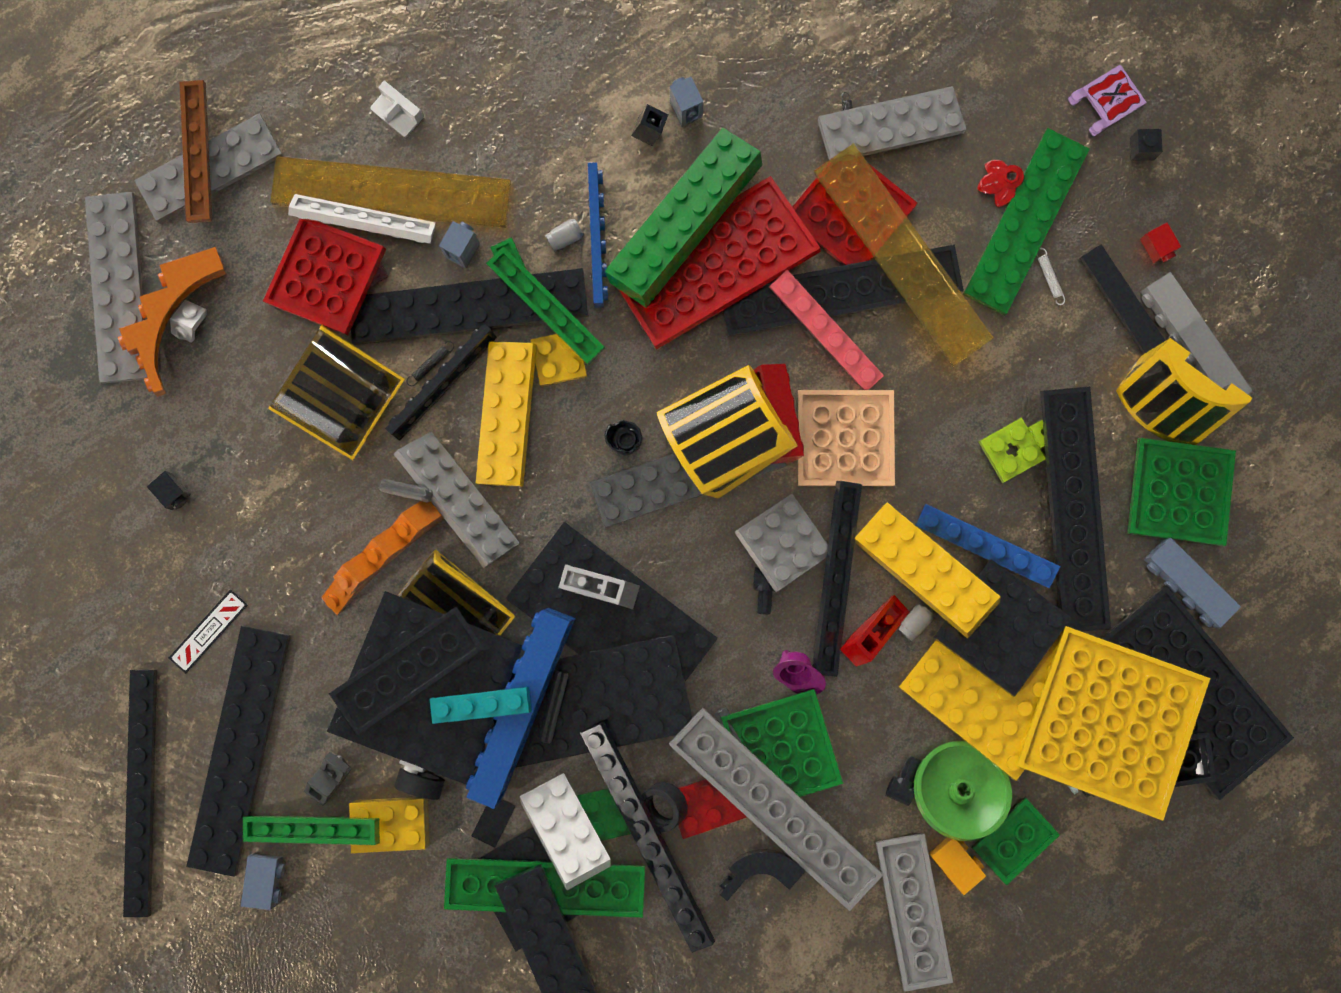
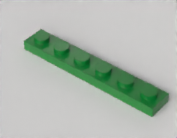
M504 247L486 263L587 365L605 349Z
M243 817V842L380 844L379 818Z

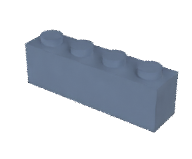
M1171 537L1163 539L1144 558L1148 563L1147 568L1154 575H1160L1165 580L1164 585L1173 593L1177 592L1183 598L1181 600L1182 603L1190 610L1194 609L1200 615V621L1207 627L1221 628L1241 608Z

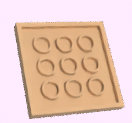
M894 390L797 391V419L799 421L801 441L804 444V456L798 459V486H836V481L862 484V487L895 486Z

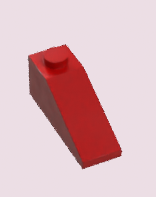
M892 595L853 632L840 650L856 667L871 662L910 611L895 595Z

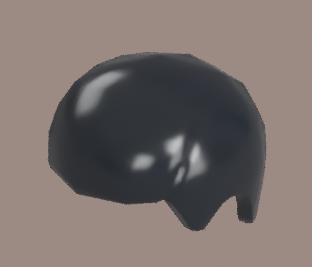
M625 420L609 424L604 434L608 448L619 456H629L640 449L643 441L641 429L635 423Z

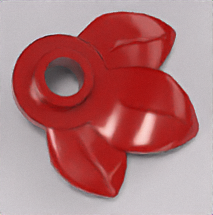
M992 160L984 165L988 174L980 180L977 190L985 194H995L996 207H1002L1015 197L1016 188L1024 181V173L1019 166H1008L1001 160ZM1015 173L1016 178L1008 180V174Z

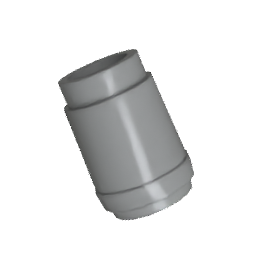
M569 219L545 236L555 252L580 240L583 233L576 220Z
M917 604L897 629L912 642L932 623L934 614L921 604Z

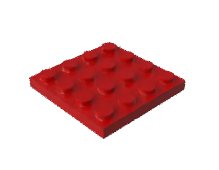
M857 157L831 164L829 162L792 207L818 245L839 263L848 265L872 260L917 206L918 202L864 159Z
M300 218L263 302L348 336L386 252V248L316 220Z

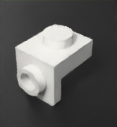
M184 300L170 318L171 333L178 339L192 343L195 339V330L206 317L207 309Z

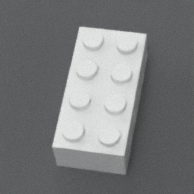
M564 773L520 796L521 804L566 890L611 866L609 855Z

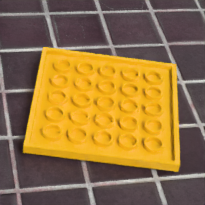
M1065 626L1016 766L1163 821L1210 678Z
M1062 632L1015 697L1011 696L936 640L898 688L1013 780L1017 781L1025 769L1016 765Z

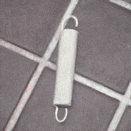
M1045 250L1046 255L1039 257L1038 261L1053 298L1063 295L1065 302L1062 288Z

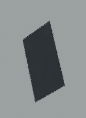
M502 800L495 809L486 806L471 836L495 848L513 813L515 805Z

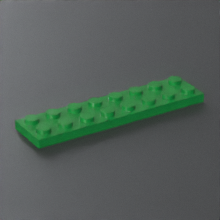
M1049 128L1046 129L1024 172L1023 183L1016 188L1015 197L1011 199L962 295L1004 316L1008 313L1090 148Z
M470 858L446 859L444 910L506 912L495 888V883L542 864L563 914L643 918L645 866L611 864L609 868L566 890L552 862Z

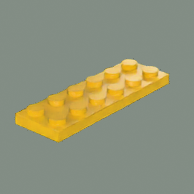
M489 342L476 484L524 486L537 346L534 343Z

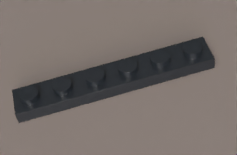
M485 324L481 328H477L465 345H461L455 351V355L448 362L441 365L438 373L431 380L424 383L422 390L415 397L407 401L405 408L398 415L391 418L389 425L385 429L400 441L488 348L489 342H493L497 338L493 331Z

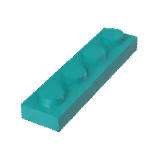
M529 687L430 698L432 724L532 712Z

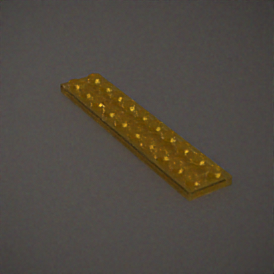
M854 143L814 170L815 176L952 367L993 339V336Z
M276 156L270 202L272 205L289 206L294 195L297 194L422 220L454 221L456 223L464 222L466 224L506 228L511 180Z

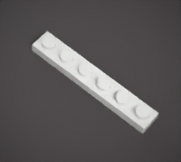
M297 194L294 195L288 215L301 219H311L325 224L331 223L345 226L346 228L361 229L371 233L390 235L395 238L415 240L420 243H431L436 222Z

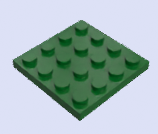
M1139 438L1137 440L1127 534L1164 539L1171 537L1173 540L1226 546L1236 450Z
M815 689L721 717L723 726L730 732L727 722L729 720L742 744L799 797L843 784Z

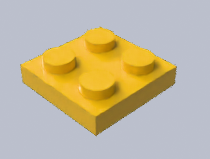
M557 334L530 339L531 343L537 345L535 364L541 387L587 377L584 361Z

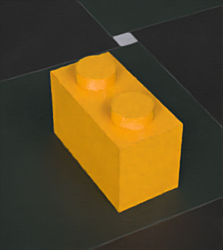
M947 837L928 854L959 892L965 895L986 877L982 871L985 867L976 856L973 858L969 856L966 852L969 847L964 841Z

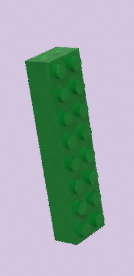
M722 127L606 268L605 273L609 283L647 308L762 167L761 151Z

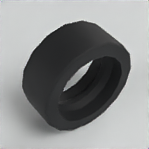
M400 768L394 787L409 795L438 800L440 799L445 780L428 772L413 774Z
M657 782L642 794L660 832L671 831L687 815L688 805L686 798L680 789L671 783ZM654 795L661 796L669 802L673 810L672 819L658 813L653 803Z

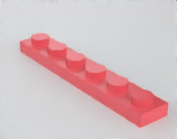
M788 270L769 286L863 390H869L884 376Z

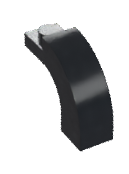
M771 849L752 850L740 855L728 865V869L733 875H727L719 884V887H721L719 894L728 901L745 880L757 874L771 875L790 890L806 871L790 856L780 851Z

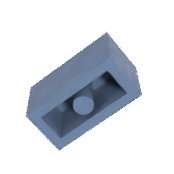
M682 77L675 80L670 86V104L681 127L703 117L704 101L692 77L686 79Z
M453 221L439 247L447 259L467 268L480 243L476 237L477 235L473 232L474 229L464 222L458 224Z
M256 853L247 857L241 907L271 910L276 907V904L280 903L282 889L279 888V882L285 873V864H282L283 857Z

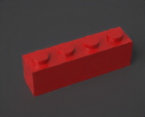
M786 364L759 365L753 370L762 384L761 388L782 424L786 425L798 445L771 464L794 462L804 456V444L800 437L799 421L796 417L794 397L791 393L790 376L787 372ZM761 408L757 409L761 426L769 420ZM774 427L762 433L765 452L776 447L778 433Z

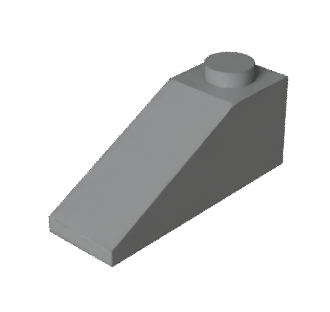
M565 565L558 588L633 609L640 586L617 578Z

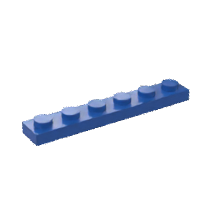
M597 162L588 163L593 302L595 308H604V301L608 300V286H603V277H607L605 273L607 263H602V254H606V239L601 240V231H605V216H600V208L604 207V193H599V184H603V170H598Z
M925 504L915 525L985 559H992L998 565L1047 588L1051 587L1060 568L1059 565L928 504Z

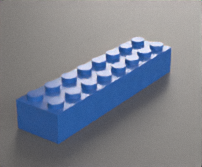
M551 608L543 609L539 613L536 612L531 623V627H534V630L530 636L525 638L522 645V650L525 651L521 659H517L512 673L516 674L514 680L511 683L508 682L505 688L506 690L529 687L532 712L494 717V720H497L496 725L489 729L484 743L488 745L478 755L475 763L478 769L474 775L470 776L467 782L466 789L469 792L466 798L492 809H495L503 800L575 618Z

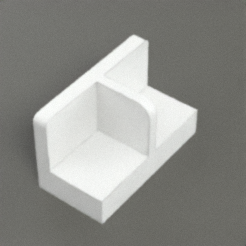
M383 81L378 87L381 95L370 108L376 115L406 138L424 116L417 106L386 81Z

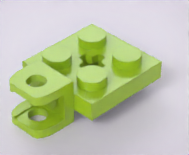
M1021 417L979 441L980 446L1002 483L1046 459L1040 449L1045 446L1044 435L1041 433V430H1043V420L1027 427ZM1008 444L1017 446V456L1014 457L1013 454H1007Z

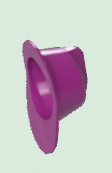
M784 650L779 663L773 668L774 678L797 694L815 689L817 695L825 689V677L812 667L809 657L804 653Z

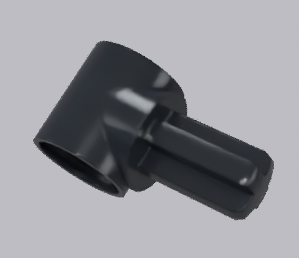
M755 567L753 589L758 591L757 613L769 615L772 608V593L775 590L759 567Z
M908 756L900 776L895 775L890 780L885 796L909 806L915 796L913 781L921 760Z

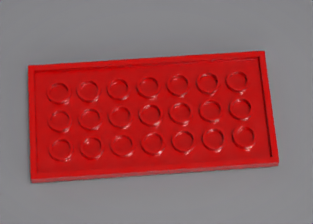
M769 176L735 198L647 308L621 290L619 292L657 350L780 277L786 270L790 271L821 252V248L773 178Z

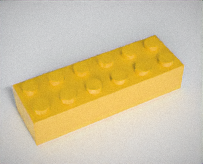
M888 502L855 537L856 544L967 639L1000 603V596Z

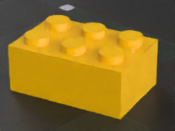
M407 797L355 800L349 803L350 818H379L380 844L351 845V853L422 850L430 846L428 799Z

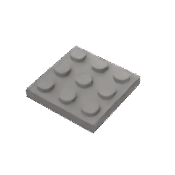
M790 494L735 531V534L775 592L791 583L827 556L828 544L793 494Z

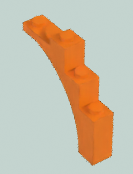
M216 247L159 265L162 273L158 274L163 287L167 286V288L140 296L142 304L138 305L142 318L147 319L119 328L122 336H119L118 340L122 350L127 349L131 356L139 353L135 357L139 368L146 371L145 385L148 391H153L157 397L166 394L158 372V356L162 335L168 321L181 302L192 292L207 282L226 275Z
M419 501L405 510L391 527L374 537L360 554L340 567L333 577L335 580L321 598L336 615L340 614L382 569L422 535L445 520L431 501Z

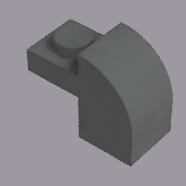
M329 752L323 759L319 770L307 782L304 792L324 806L346 779L351 768L347 765L344 758Z

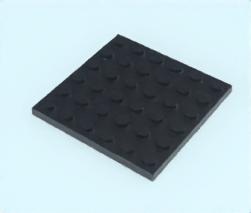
M385 591L349 679L445 614ZM468 624L483 645V650L358 736L338 707L335 710L327 732L467 785L470 776L473 775L476 768V760L483 750L484 741L489 729L492 727L494 717L432 724L430 698L505 690L512 676L514 665L521 653L522 645Z

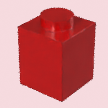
M1168 222L1140 238L1153 263L1160 260L1165 263L1176 257L1175 252L1181 248Z

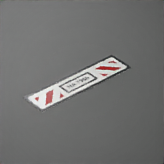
M230 589L168 658L186 674L248 605Z

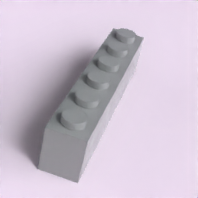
M1171 272L1140 292L1145 306L1151 308L1156 315L1155 319L1158 325L1165 328L1169 338L1190 352V355L1185 360L1187 363L1224 390H1227L1229 385L1233 383L1246 394L1252 392L1246 380Z

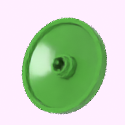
M965 741L949 742L935 748L922 760L915 775L914 795L921 815L934 830L948 838L959 841L981 839L996 831L1008 816L1012 803V787L1009 776Z

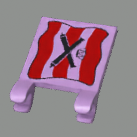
M1121 65L1074 91L1068 98L1070 104L1074 106L1087 97L1101 117V120L1095 122L1089 129L1092 136L1098 135L1109 126L1147 103Z

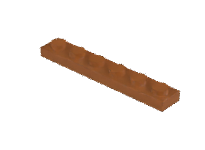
M204 80L181 81L179 83L186 221L188 223L211 222L212 201L206 83Z

